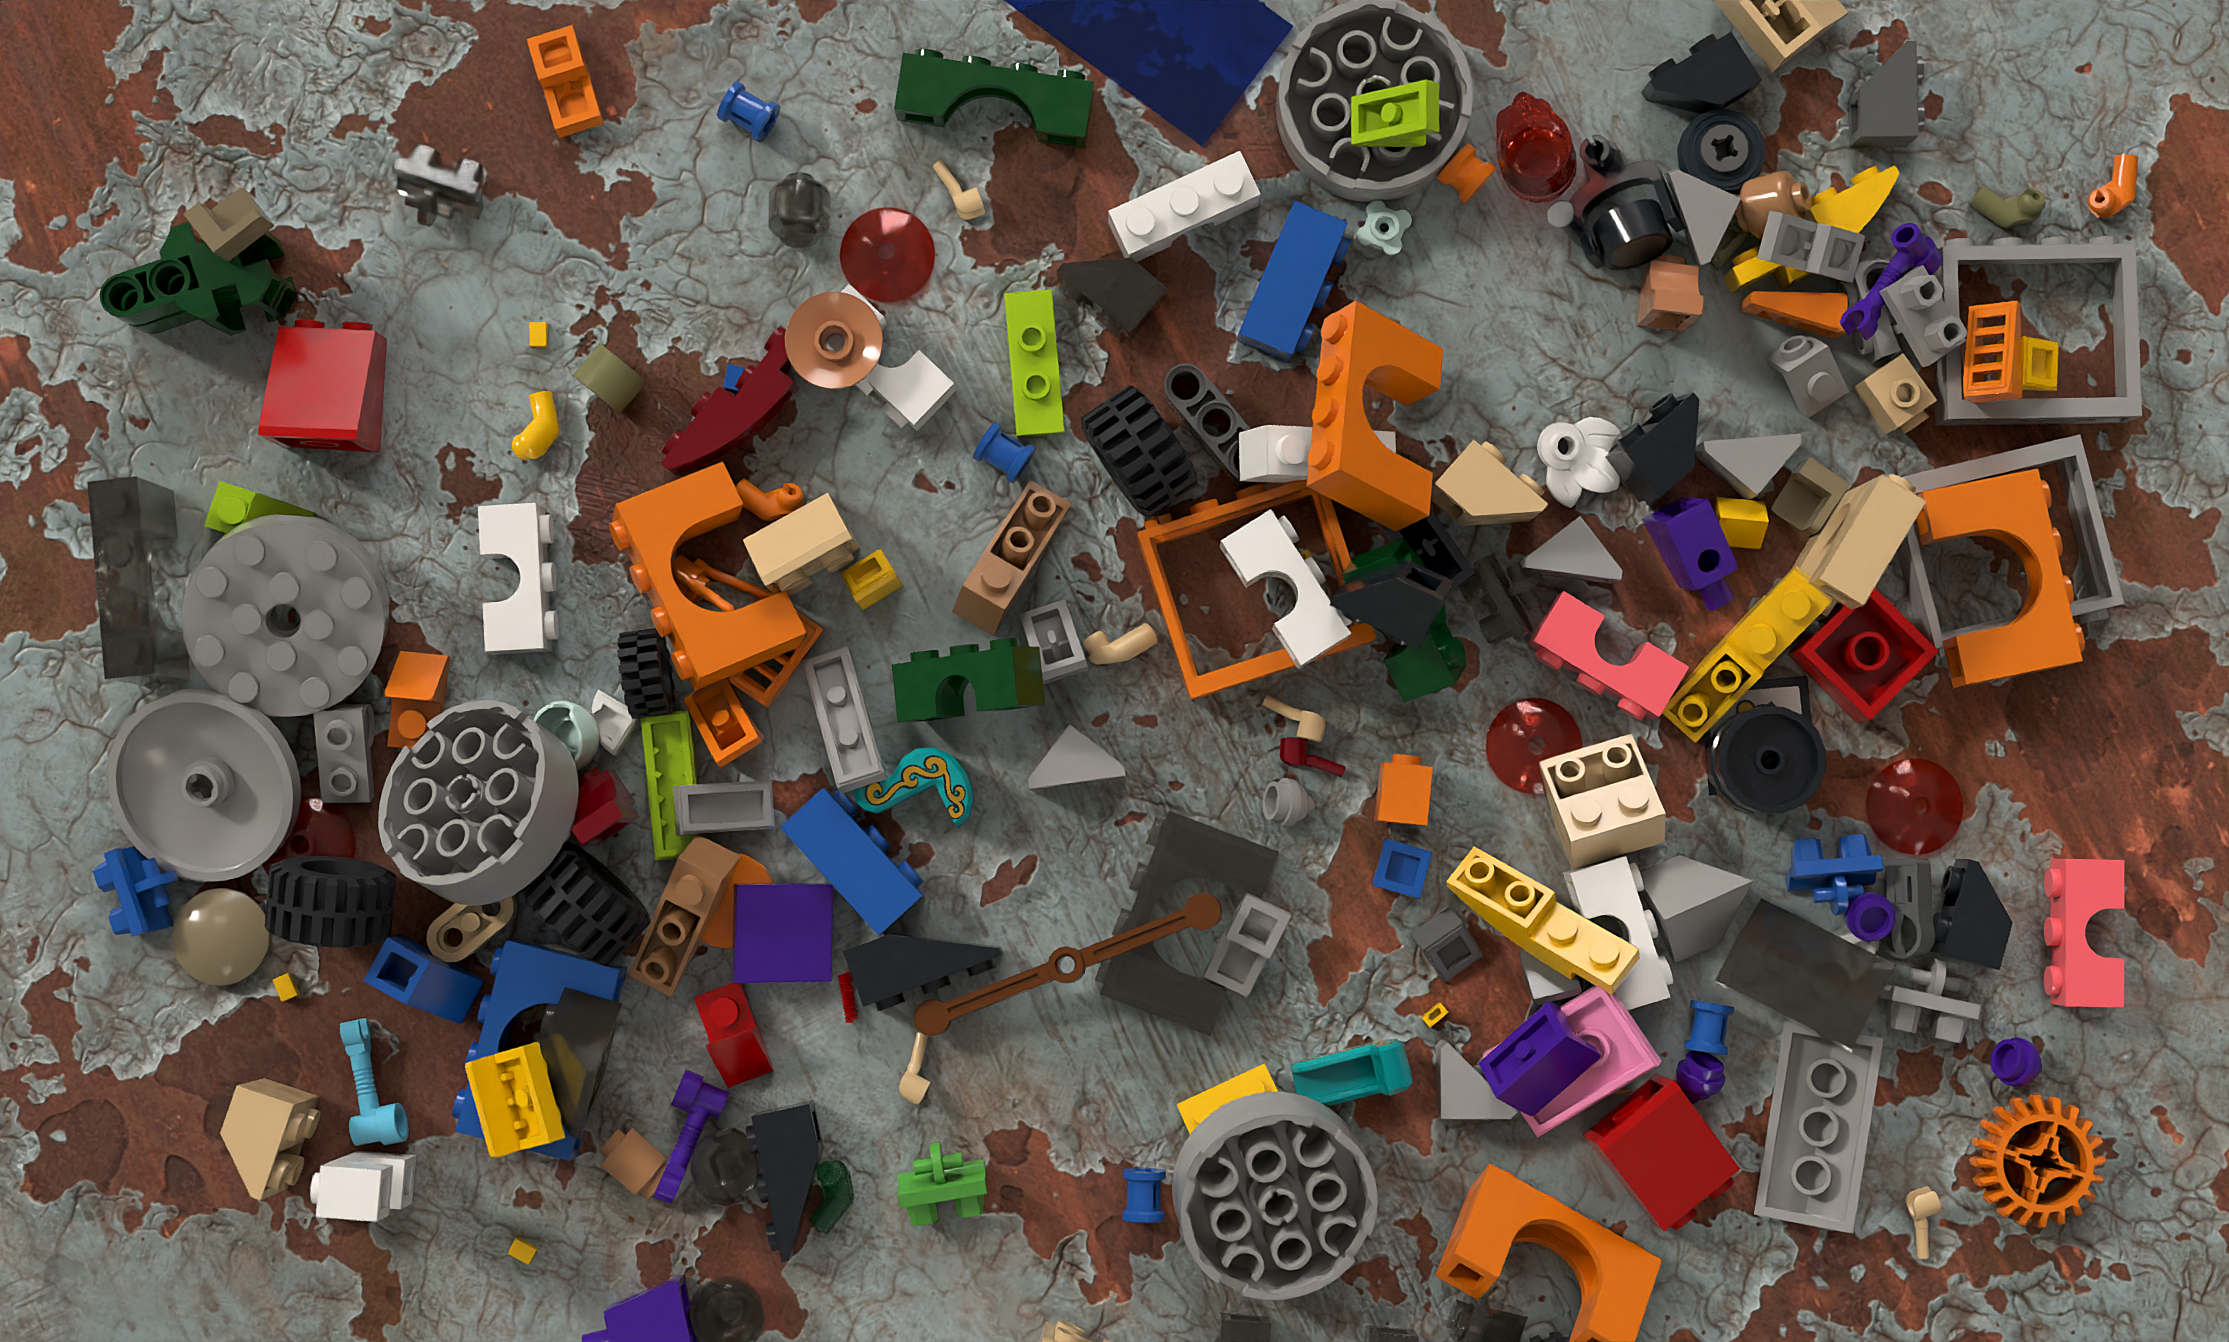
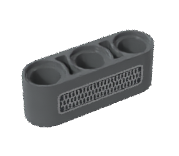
M1189 363L1178 364L1171 368L1166 374L1163 386V396L1168 407L1233 483L1243 487L1258 483L1240 481V471L1236 469L1233 462V457L1239 453V432L1247 431L1251 428L1201 369ZM1184 377L1190 378L1197 384L1199 392L1191 399H1179L1171 389L1175 380ZM1211 414L1222 415L1229 423V430L1220 437L1210 436L1205 432L1202 421Z

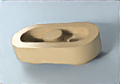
M515 895L499 901L501 909L495 916L488 914L485 907L486 904L468 906L455 903L431 923L427 932L429 950L434 956L445 962H458L467 959L513 921L517 913ZM453 928L459 929L463 935V940L457 947L452 946L448 941V933Z

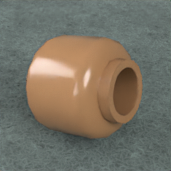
M1780 170L1745 182L1741 188L1740 195L1737 196L1741 200L1735 210V214L1744 232H1751L1754 237L1762 240L1770 211L1805 219V211L1811 209V196L1804 182L1798 183L1792 174L1785 170Z

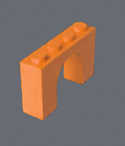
M1356 300L1325 318L1321 328L1322 344L1320 362L1316 373L1318 381L1315 407L1312 412L1313 428L1311 447L1307 457L1309 466L1306 486L1397 532L1429 516L1433 473L1394 453L1378 439L1365 415L1363 387L1367 385L1408 407L1440 390L1443 348Z
M723 462L615 504L612 517L613 522L609 523V530L615 545L620 551L626 549L632 560L633 565L629 569L637 590L641 594L647 592L654 606V609L650 610V614L657 632L661 637L668 635L675 650V652L671 653V658L676 672L682 680L689 679L694 691L801 646L806 635V630L786 591L776 593L737 610L716 612L703 609L689 601L678 589L673 579L671 557L683 543L739 518L743 502Z
M2033 469L1919 493L1917 496L1926 500L1915 519L1921 546L1970 536L1994 538L2009 546L2018 555L2027 574L2028 591L2025 603L2021 611L2010 623L2003 627L1958 635L1942 641L1953 689L2068 666L2083 661L2081 652L2085 649L2084 634L2080 625L2074 623L2070 608V604L2074 600L2073 587L2069 577L2062 573L2059 556L2062 555L2063 551L2062 540L2057 528H2052L2048 513L2052 502L2051 492L2047 482L2041 480L2039 470Z
M1489 1163L1469 1188L1435 1276L1479 1300L1499 1278L1511 1244L1518 1242L1540 1244L1561 1256L1571 1267L1579 1282L1581 1307L1569 1342H1635L1662 1259L1647 1252L1640 1245L1630 1242L1606 1229L1596 1220L1587 1218L1565 1206L1555 1197L1544 1194L1517 1179L1512 1173L1501 1170Z

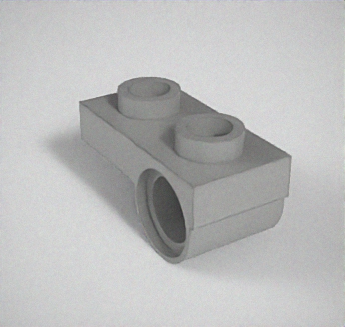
M1879 259L1871 262L1870 260L1857 264L1852 283L1845 281L1838 283L1839 293L1848 295V309L1855 306L1859 300L1865 299L1869 293L1866 285L1867 275L1880 277L1890 261ZM1886 303L1881 308V317L1877 321V331L1870 339L1865 341L1857 329L1859 324L1853 330L1856 346L1862 355H1867L1869 364L1889 359L1900 352L1885 307Z
M335 704L327 709L313 713L322 803L371 802L375 796L370 750L374 741L375 718L371 704Z

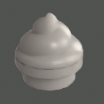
M1282 778L1279 782L1272 781L1265 789L1263 813L1266 819L1273 820L1277 826H1293L1298 820L1304 819L1308 812L1313 811L1315 808L1312 797L1294 779Z

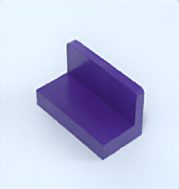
M1548 1001L1483 1058L1479 1065L1496 1099L1529 1116H1534L1597 1062L1601 1055L1597 1047L1575 1036L1562 1009Z

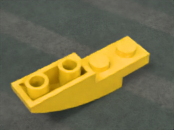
M1877 165L1851 178L1852 187L1840 193H1837L1835 188L1831 187L1811 198V209L1805 212V219L1859 233L1876 214L1889 195L1900 174L1896 165L1882 172L1879 171ZM1757 246L1733 258L1731 261L1735 267L1724 275L1723 279L1731 294L1772 273L1775 274L1782 289L1801 280L1810 273L1757 259L1759 252Z
M1797 565L1725 635L1675 690L1662 713L1695 743L1759 680L1764 670L1832 603L1833 598L1810 585L1808 582L1811 578Z
M1475 846L1446 881L1447 887L1495 929L1526 952L1570 980L1577 974L1612 995L1640 959L1637 947L1557 903L1554 891Z

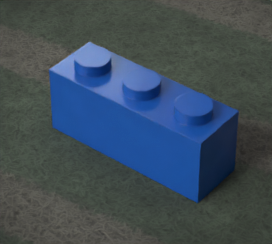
M1294 200L1238 333V342L1290 363L1294 351L1304 354L1315 328L1307 325L1306 322L1313 307L1320 310L1323 309L1333 283L1325 280L1330 265L1333 263L1341 266L1350 245L1351 239L1343 236L1348 222Z
M823 787L780 828L878 935H882L925 896L918 888L924 883V880L907 861L904 860L899 866L886 853L892 845L874 825L865 830L854 818L853 815L859 809L845 793L840 794L839 790H837L833 794L828 788Z

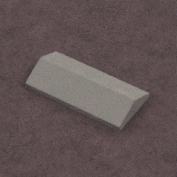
M1789 1021L1784 1022L1754 1215L1851 1234L1854 1233L1884 1038Z

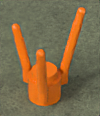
M680 555L671 563L673 579L678 589L694 604H697L704 598L724 612L734 610L733 605L709 589L711 580L706 577L759 599L774 595V593L717 570L700 558L693 563L683 555Z

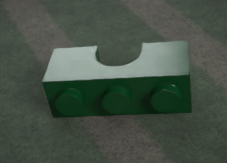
M1404 538L1354 557L1341 575L1345 582L1348 578L1406 560H1411L1423 567L1424 564L1419 554L1411 551ZM1444 605L1431 632L1420 649L1412 645H1401L1395 642L1383 660L1403 702L1455 685L1467 666L1464 646L1457 637L1452 636L1446 624Z
M1019 638L991 640L990 650L979 651V644L949 647L950 656L944 657L939 656V650L910 653L911 662L892 664L897 723L927 722L965 716L963 697L969 682L975 692L977 712L1006 711L1045 705L1039 646H1020Z

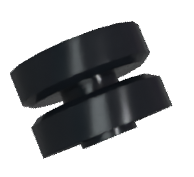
M1762 706L1728 717L1713 732L1706 749V773L1713 790L1728 806L1747 814L1784 813L1802 806L1818 791L1826 772V749L1818 730L1803 715L1785 707ZM1766 752L1771 758V761L1766 763L1769 770L1761 764V756Z

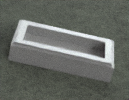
M772 780L673 787L676 835L775 828Z

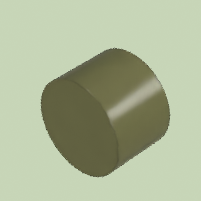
M600 343L573 375L580 383L619 414L623 412L647 383L639 374Z

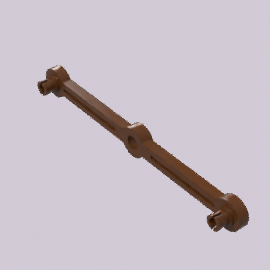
M1195 894L1187 901L1185 909L1080 950L1067 946L1060 947L1053 951L1048 962L948 1002L944 1003L935 999L925 1000L915 1010V1025L924 1035L938 1036L945 1033L950 1027L951 1021L1055 980L1066 984L1075 983L1082 978L1086 968L1190 927L1203 931L1210 930L1217 926L1221 920L1223 913L1221 904L1218 899L1210 894ZM1065 957H1070L1073 959L1075 966L1072 972L1066 974L1061 970L1060 963Z

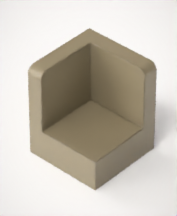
M238 188L211 210L202 203L197 202L183 213L213 253L227 262L275 226L244 188Z
M1809 457L1797 465L1769 510L1772 514L1809 537L1819 532L1850 483Z

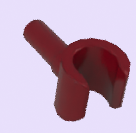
M1293 737L1281 739L1280 759L1284 764L1314 767L1339 777L1343 776L1346 766L1317 755H1307L1308 739Z

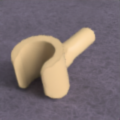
M942 160L936 162L933 165V169L948 188L959 217L963 220H970L984 215L985 210L977 187L962 192L959 183Z
M1270 695L1266 696L1262 704L1263 706L1290 720L1299 722L1296 737L1315 742L1323 740L1326 723L1319 714L1293 708Z
M916 1033L911 1060L899 1085L900 1095L916 1105L921 1103L931 1083L917 1075L922 1066L928 1035L923 1033Z
M1928 1186L1910 1192L1905 1198L1907 1209L1914 1220L1916 1252L1919 1259L1929 1258V1225L1927 1217L1942 1211L1936 1192L1931 1191Z

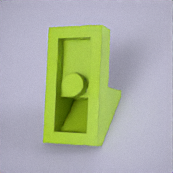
M1426 79L1351 97V145L1420 147L1426 145V135L1439 132V83Z
M219 481L204 526L227 534L232 529L255 518L273 514L309 518L310 516L314 517L315 512Z

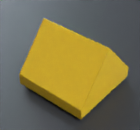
M1716 497L1714 513L1729 546L1760 550L1769 523L1765 501Z
M881 549L876 550L840 574L862 610L867 609L904 586Z

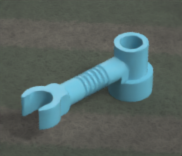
M367 1018L340 1023L341 1039L347 1055L350 1056L352 1071H354L353 1076H355L354 1080L356 1081L355 1085L357 1086V1098L361 1114L351 1117L349 1121V1132L354 1145L359 1146L379 1141L384 1145L406 1141L409 1127L404 1107L400 1103L379 1106L375 1088L376 1084L374 1083L375 1079L373 1078L374 1074H372L373 1070L371 1069V1031Z

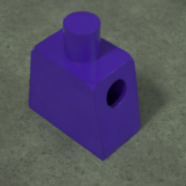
M1683 496L1642 518L1649 535L1680 588L1692 591L1698 590L1708 610L1722 607L1735 598L1725 576L1736 571L1738 564L1709 500ZM1701 554V560L1698 564V557Z
M685 1276L674 1277L610 1305L604 1311L607 1329L582 1335V1342H699Z

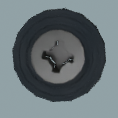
M1728 108L1709 110L1695 117L1683 131L1677 148L1678 165L1682 172L1733 195L1741 190L1745 182L1755 178L1760 173L1765 158L1764 138L1756 123L1745 114Z

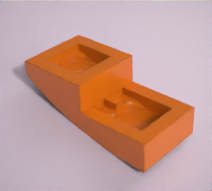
M573 25L527 39L536 74L544 90L554 129L558 137L562 138L605 124Z

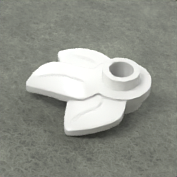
M1587 417L1575 425L1567 422L1553 423L1542 431L1538 439L1537 451L1541 460L1547 466V488L1552 497L1558 502L1571 508L1578 501L1582 488L1591 492L1605 493L1616 490L1619 487L1620 476L1605 458L1609 451L1617 444L1615 438L1621 433L1615 425L1601 418ZM1562 437L1568 442V451L1565 455L1561 454L1558 450V442Z

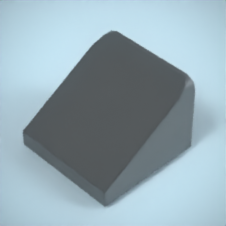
M1451 908L1445 909L1411 934L1443 983H1446L1484 956L1463 921Z
M1524 949L1520 950L1519 958L1523 980L1534 1005L1582 994L1577 974L1570 980Z

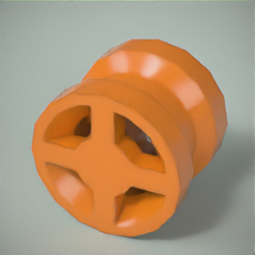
M1467 143L1438 175L1437 180L1442 185H1451L1457 191L1458 199L1463 204H1466L1484 186L1497 168L1491 162H1482L1476 156V149L1470 143Z

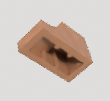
M1662 255L1657 257V261L1651 260L1642 273L1636 326L1684 332L1702 316L1704 296L1699 293V266L1686 265L1687 260L1679 256Z

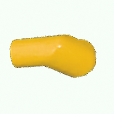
M552 391L536 392L528 396L533 420L520 435H516L512 440L513 453L519 459L534 460L543 456L559 436L560 428Z

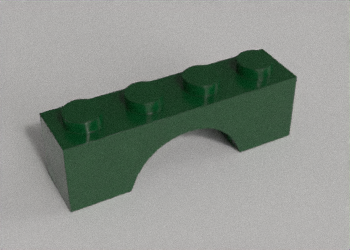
M916 49L915 54L903 53L894 106L897 121L945 127L952 115L964 104L978 98L997 97L1016 104L1029 116L1034 125L1038 142L1086 148L1094 96V81L1085 80L1086 76L1084 74L1071 70H1059L1057 75L1038 73L1037 67L1024 63H1012L1010 68L991 66L990 60L978 56H964L962 61L943 59V53L931 49Z

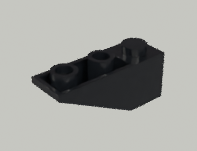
M891 933L843 951L863 1007L875 1003L877 1010L881 1011L905 1002L902 992L921 986L923 994L950 985L951 982L948 975L960 970L967 969L968 975L971 977L997 967L994 958L1002 955L1003 951L1000 946Z
M814 1100L757 1112L751 1116L753 1125L746 1126V1136L752 1155L759 1154L763 1173L756 1174L758 1194L761 1203L769 1202L773 1221L766 1223L769 1246L772 1252L779 1250L781 1262L789 1261L794 1255L824 1148Z

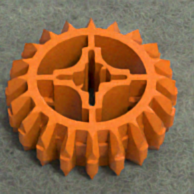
M2030 1094L2026 1104L2021 1098L2012 1097L2009 1102L2010 1112L2001 1106L1994 1107L1993 1114L1998 1122L1994 1124L1990 1121L1982 1120L1979 1122L1982 1130L1988 1132L1986 1139L1974 1137L1971 1140L1972 1145L1983 1149L1982 1156H1973L1969 1159L1970 1165L1983 1168L1984 1170L1972 1179L1975 1185L1980 1187L1989 1186L1984 1191L1982 1199L1989 1204L1998 1202L1996 1213L2005 1218L2013 1213L2014 1222L2025 1226L2031 1219L2034 1226L2046 1228L2049 1217L2055 1224H2066L2065 1209L2075 1216L2082 1215V1207L2078 1200L2080 1198L2089 1202L2097 1200L2096 1195L2088 1190L2091 1182L2095 1184H2103L2105 1182L2103 1176L2093 1173L2094 1166H2102L2107 1162L2104 1156L2093 1154L2092 1150L2098 1148L2103 1143L2101 1137L2096 1135L2086 1136L2092 1129L2093 1122L2087 1118L2077 1120L2079 1108L2070 1104L2062 1108L2061 1099L2050 1096L2044 1103L2041 1095ZM2038 1122L2036 1130L2031 1129L2027 1140L2018 1145L2008 1144L2009 1140L2019 1129L2028 1124ZM2057 1129L2067 1139L2071 1151V1163L2065 1161L2059 1154L2058 1144L2060 1138L2056 1136ZM2025 1154L2031 1157L2033 1155L2044 1156V1160L2055 1163L2056 1167L2052 1168L2045 1165L2042 1167L2030 1165L2031 1161L2022 1159L2019 1155ZM2003 1158L2012 1161L2016 1166V1184L2020 1185L2018 1194L2014 1192L2006 1179ZM2066 1177L2065 1182L2057 1191L2047 1197L2038 1199L2039 1193L2045 1192L2048 1183L2053 1178Z

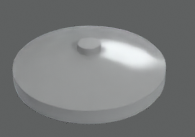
M205 688L183 689L163 695L136 711L122 726L114 740L108 759V794L113 812L121 829L136 849L147 859L156 858L159 867L168 872L175 871L176 875L198 881H224L253 871L274 856L285 844L299 814L301 802L300 776L294 755L282 733L260 710L247 703H240L231 697L221 695L216 690Z

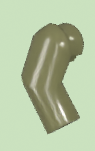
M1982 185L1968 204L1998 226L2011 228L2035 221L2040 217L2041 211L2045 208L2046 201L2043 194L2036 189H2027L2023 192V195L2003 199L1985 185Z

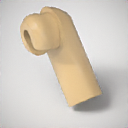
M1143 623L1111 643L1108 641L1105 632L1097 631L1084 639L1082 646L1088 652L1089 657L1087 659L1090 662L1102 665L1129 661L1157 644V637L1151 626Z

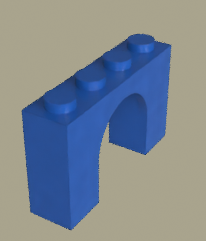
M519 939L506 940L504 948L498 946L492 959L490 974L496 976L492 994H485L478 1012V1022L483 1023L479 1042H472L465 1064L507 1051L509 1037L515 1023L526 1011L538 1004H558L605 1017L615 1015L627 967L617 964L606 967L578 954ZM468 1081L466 1090H459L453 1106L452 1117L458 1119L455 1132L485 1139ZM555 1100L561 1113V1123L565 1138L524 1150L570 1161L579 1154L590 1108Z

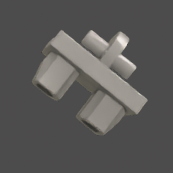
M1924 265L1914 268L1898 281L1879 291L1895 319L1891 324L1894 333H1903L1922 367L1931 365L1966 341L1967 330L1960 318H1955L1951 315L1942 299V286L1935 275L1928 274Z
M1931 959L1926 971L1916 968L1910 969L1909 982L1923 985V992L1882 984L1880 998L1888 1000L1886 1027L1916 1033L1921 1007L1936 1010L1930 1037L1961 1043L1969 1018L1979 1019L1981 1005L1941 996L1943 990L1958 992L1961 983L1960 978L1946 975V962L1944 960Z

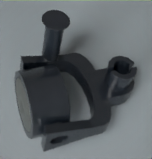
M1592 135L1594 142L1591 143L1586 138L1579 150L1590 183L1575 192L1569 201L1559 200L1551 204L1547 211V220L1550 225L1561 228L1577 246L1583 248L1586 259L1596 269L1606 266L1611 270H1625L1649 263L1665 253L1673 243L1668 223L1676 233L1685 229L1663 173L1652 161L1644 160L1627 164L1624 154L1615 143L1601 135ZM1643 184L1654 185L1659 202L1653 199H1641L1617 206L1596 220L1591 231L1588 224V215L1602 201L1634 186Z

